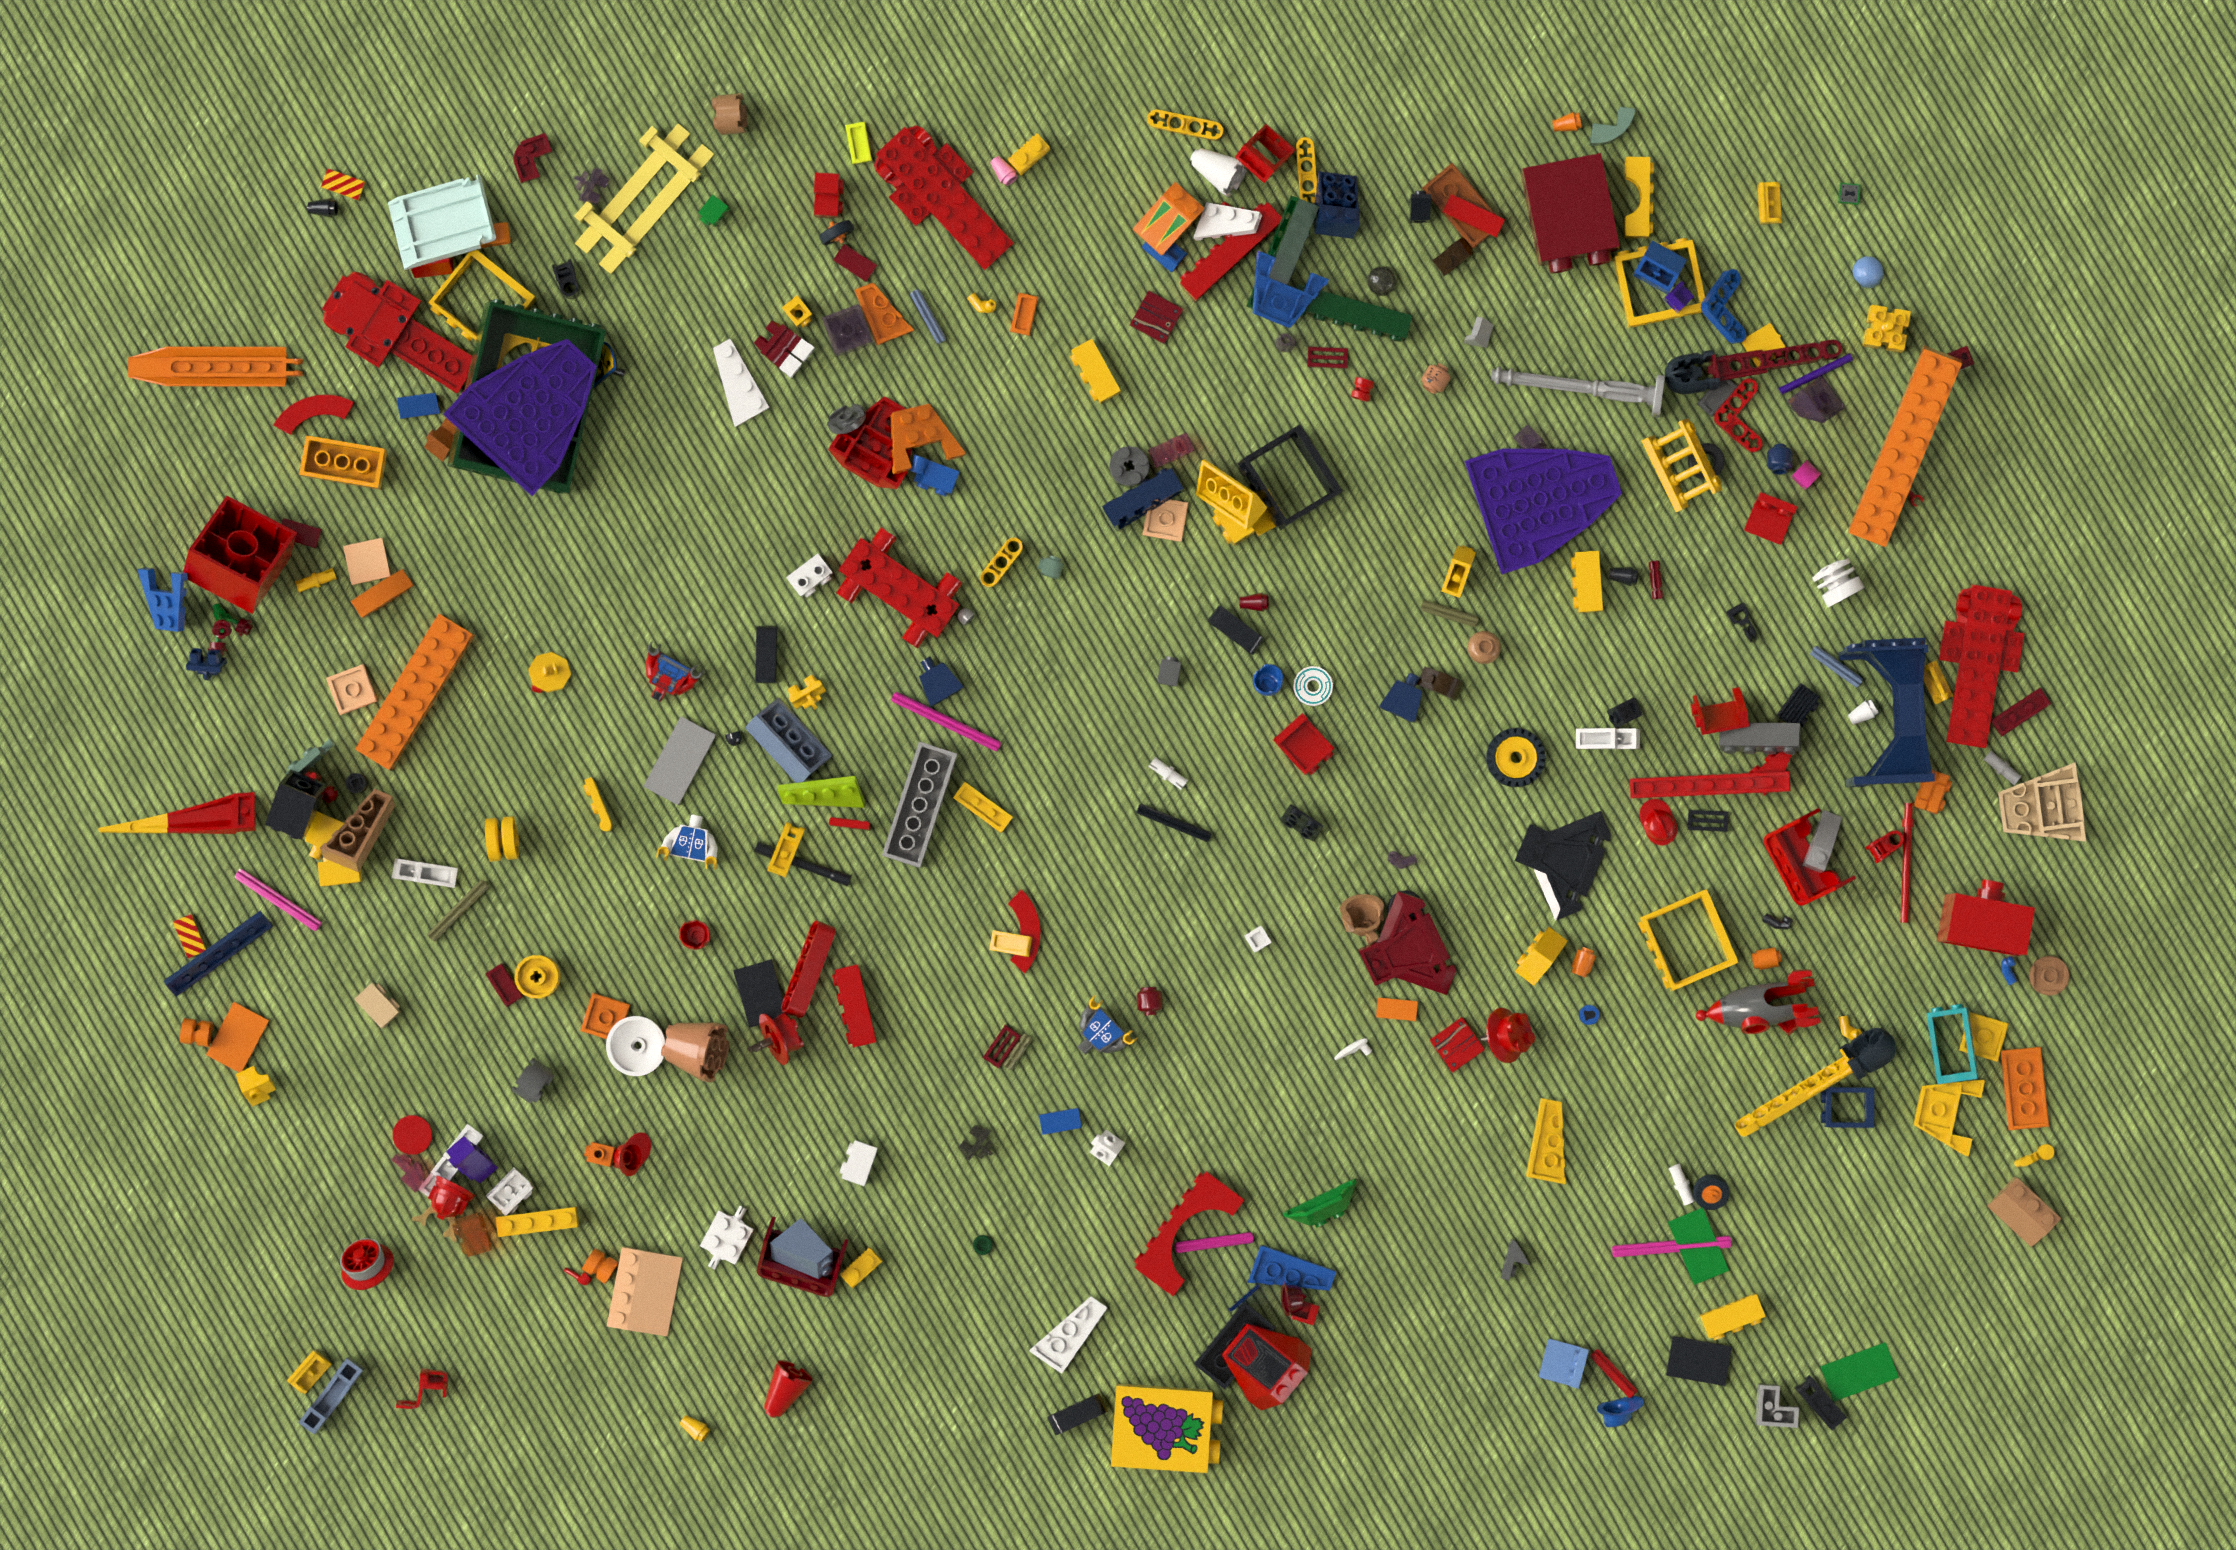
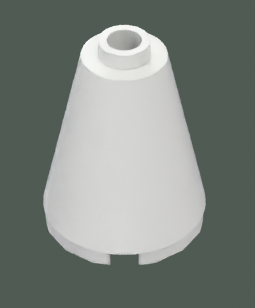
M1200 148L1195 150L1191 156L1192 166L1226 197L1232 195L1230 191L1233 188L1237 190L1247 171L1244 169V165L1236 158Z

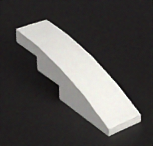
M467 1124L451 1146L463 1136L477 1146L483 1135ZM447 1152L444 1153L443 1157L418 1189L427 1197H429L433 1186H436V1176L451 1181L458 1171V1168H454L448 1161L450 1156Z

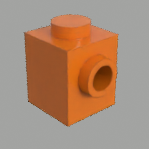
M591 1142L590 1145L586 1146L584 1156L587 1157V1162L611 1167L616 1147Z

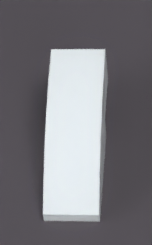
M1576 729V749H1640V729Z
M395 858L392 878L455 888L458 868Z

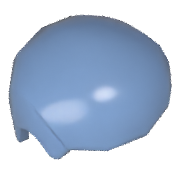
M1864 256L1858 259L1853 266L1854 279L1864 288H1874L1883 279V267L1876 258Z

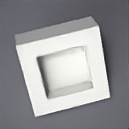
M1262 926L1244 936L1254 953L1272 943Z

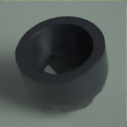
M740 731L725 735L726 741L731 746L739 745L742 740Z

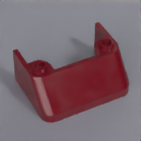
M772 1216L763 1241L756 1270L757 1274L774 1282L819 1296L830 1297L834 1292L849 1240H844L841 1250L830 1248L833 1253V1270L827 1276L817 1279L772 1259L770 1242L783 1233L780 1230L773 1229L776 1217Z

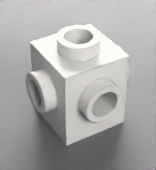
M1105 1130L1102 1135L1097 1134L1091 1144L1094 1147L1090 1153L1110 1166L1125 1142L1108 1130Z

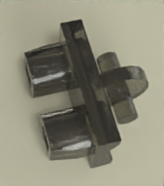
M975 1124L969 1133L978 1140L972 1145L964 1139L958 1147L969 1161L979 1148L981 1151L977 1156L980 1159L986 1153L992 1156L993 1152L989 1149L993 1142L988 1140L985 1145H982L991 1132L988 1128L984 1129Z

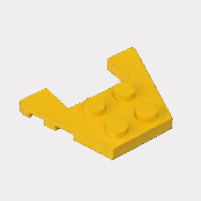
M1985 1080L1921 1086L1913 1125L1964 1156L1969 1157L1972 1139L1953 1135L1954 1122L1960 1095L1966 1094L1981 1098Z

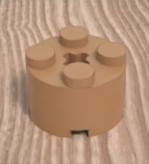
M742 93L717 95L716 98L712 99L713 109L716 110L713 124L714 128L718 129L721 135L746 133L743 127H747L746 105L741 103V100H744Z

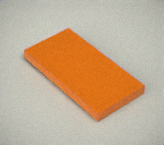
M2041 1047L2002 1050L2000 1055L2008 1130L2049 1127Z

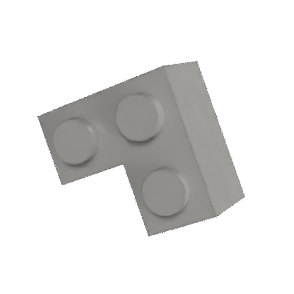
M1758 1384L1755 1424L1798 1428L1799 1407L1779 1405L1780 1386Z

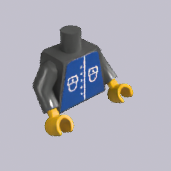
M1093 995L1089 1004L1082 1012L1079 1024L1082 1030L1080 1033L1086 1039L1077 1047L1085 1055L1093 1047L1099 1053L1102 1051L1108 1054L1120 1051L1137 1041L1138 1038H1130V1033L1133 1031L1130 1030L1125 1033L1100 1008L1103 1000L1100 1003H1096L1094 1001L1096 995Z

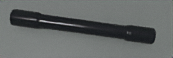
M758 841L754 852L772 858L776 848ZM794 856L791 864L847 887L852 875L832 870Z

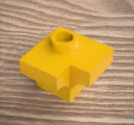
M254 1066L236 1074L242 1094L252 1107L270 1099L269 1093L276 1090L270 1077L267 1074L260 1075Z

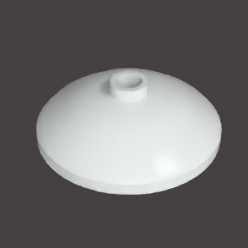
M631 1016L620 1020L610 1030L606 1041V1051L610 1062L617 1070L630 1076H642L652 1072L661 1064L664 1056H661V1049L666 1040L662 1030L655 1022L645 1017ZM636 1042H640L642 1044V1047L640 1049H637L635 1047Z

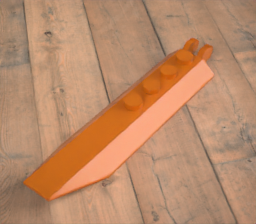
M163 347L128 357V377L163 386L286 387L287 376H303V372L299 370L287 371V364L300 365L303 364V359H287L286 347Z

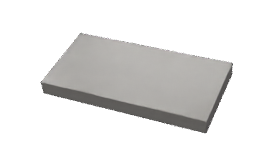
M680 717L643 787L679 805L716 735Z

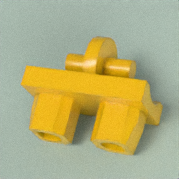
M813 675L805 678L804 682L807 685L805 689L800 690L798 685L788 688L789 700L795 709L801 706L806 709L812 705L813 709L816 710L818 707L815 703L820 701V695L826 692L821 681L817 680Z

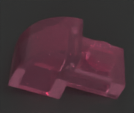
M1187 432L1148 450L1156 468L1174 462L1195 451Z
M397 1153L391 1160L405 1172L401 1180L414 1192H418L425 1181L423 1165L420 1161H416L411 1165L412 1160L407 1155Z

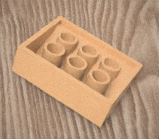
M625 1246L622 1247L607 1326L668 1336L683 1258Z

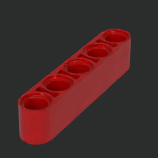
M817 920L812 923L783 999L782 1012L798 1018H802L805 1015L835 935L834 926Z

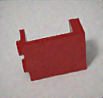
M1740 687L1732 688L1733 701L1700 707L1697 695L1693 696L1694 704H1690L1691 713L1694 716L1695 726L1700 728L1702 735L1749 727L1748 711Z

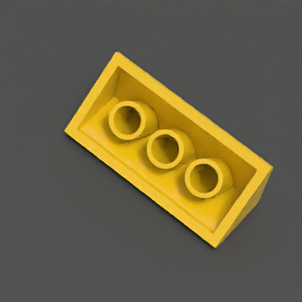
M1203 459L1201 461L1196 496L1246 530L1250 529L1268 507L1249 488L1207 460Z

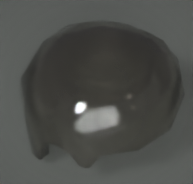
M1378 266L1368 274L1367 285L1369 290L1375 295L1386 296L1397 288L1398 276L1391 267Z

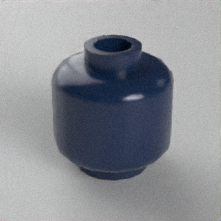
M1775 444L1773 448L1767 451L1768 469L1777 475L1788 473L1793 467L1792 450L1787 448L1785 444Z

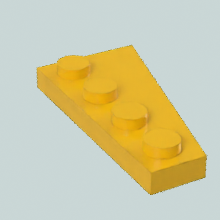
M1544 1098L1540 1100L1526 1177L1566 1184L1564 1177L1562 1102Z

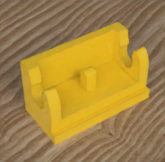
M1759 182L1757 186L1760 225L1781 224L1780 183Z
M313 1350L287 1379V1382L300 1393L306 1394L332 1363L317 1350Z

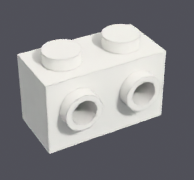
M816 554L786 578L801 598L803 596L807 598L816 591L814 588L820 583L822 586L832 579L830 576L833 573L820 555Z
M857 1140L854 1141V1144L850 1143L846 1152L849 1155L847 1163L843 1162L840 1173L843 1174L842 1179L865 1186L878 1148Z

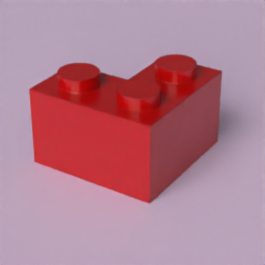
M815 172L814 216L839 219V213H843V202H840V194H844L843 179L840 178L839 174Z

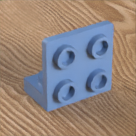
M1548 1339L1539 1377L1579 1389L1589 1350Z

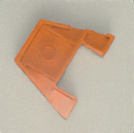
M930 404L896 411L891 414L893 474L908 471L912 468L906 453L908 449L941 442L947 461L965 455V451Z

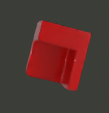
M1304 1301L1302 1310L1292 1313L1290 1319L1314 1326L1319 1305Z

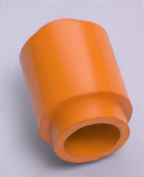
M1585 947L1582 950L1578 949L1571 965V972L1586 978L1587 974H1590L1596 956L1593 955L1594 951Z
M1775 947L1757 950L1756 953L1751 954L1754 969L1764 970L1779 967L1778 963L1782 962L1780 951H1776Z

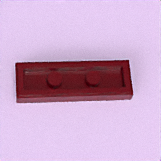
M2038 688L1991 719V723L2000 737H2002L2049 706L2051 702L2042 689Z

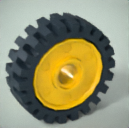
M1511 728L1497 734L1490 742L1486 753V763L1491 775L1498 782L1509 787H1522L1535 781L1541 774L1546 759L1541 741L1530 731L1521 728ZM1513 752L1521 755L1519 763L1511 761L1510 756Z

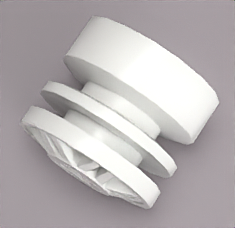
M1849 558L1836 561L1824 567L1812 577L1814 582L1821 578L1824 583L1817 586V589L1828 588V591L1822 595L1827 607L1865 588L1859 576L1849 578L1848 575L1855 570L1854 567L1845 571L1844 566L1851 563Z

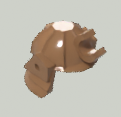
M1369 894L1354 895L1344 900L1340 906V912L1342 913L1341 918L1346 932H1352L1360 937L1365 936L1367 944L1378 940L1375 932L1379 928L1380 922L1384 921L1383 901Z

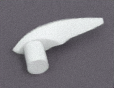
M1360 1039L1340 1051L1334 1059H1341L1355 1053L1359 1049L1365 1055H1368L1372 1049L1366 1044L1368 1042L1367 1039Z

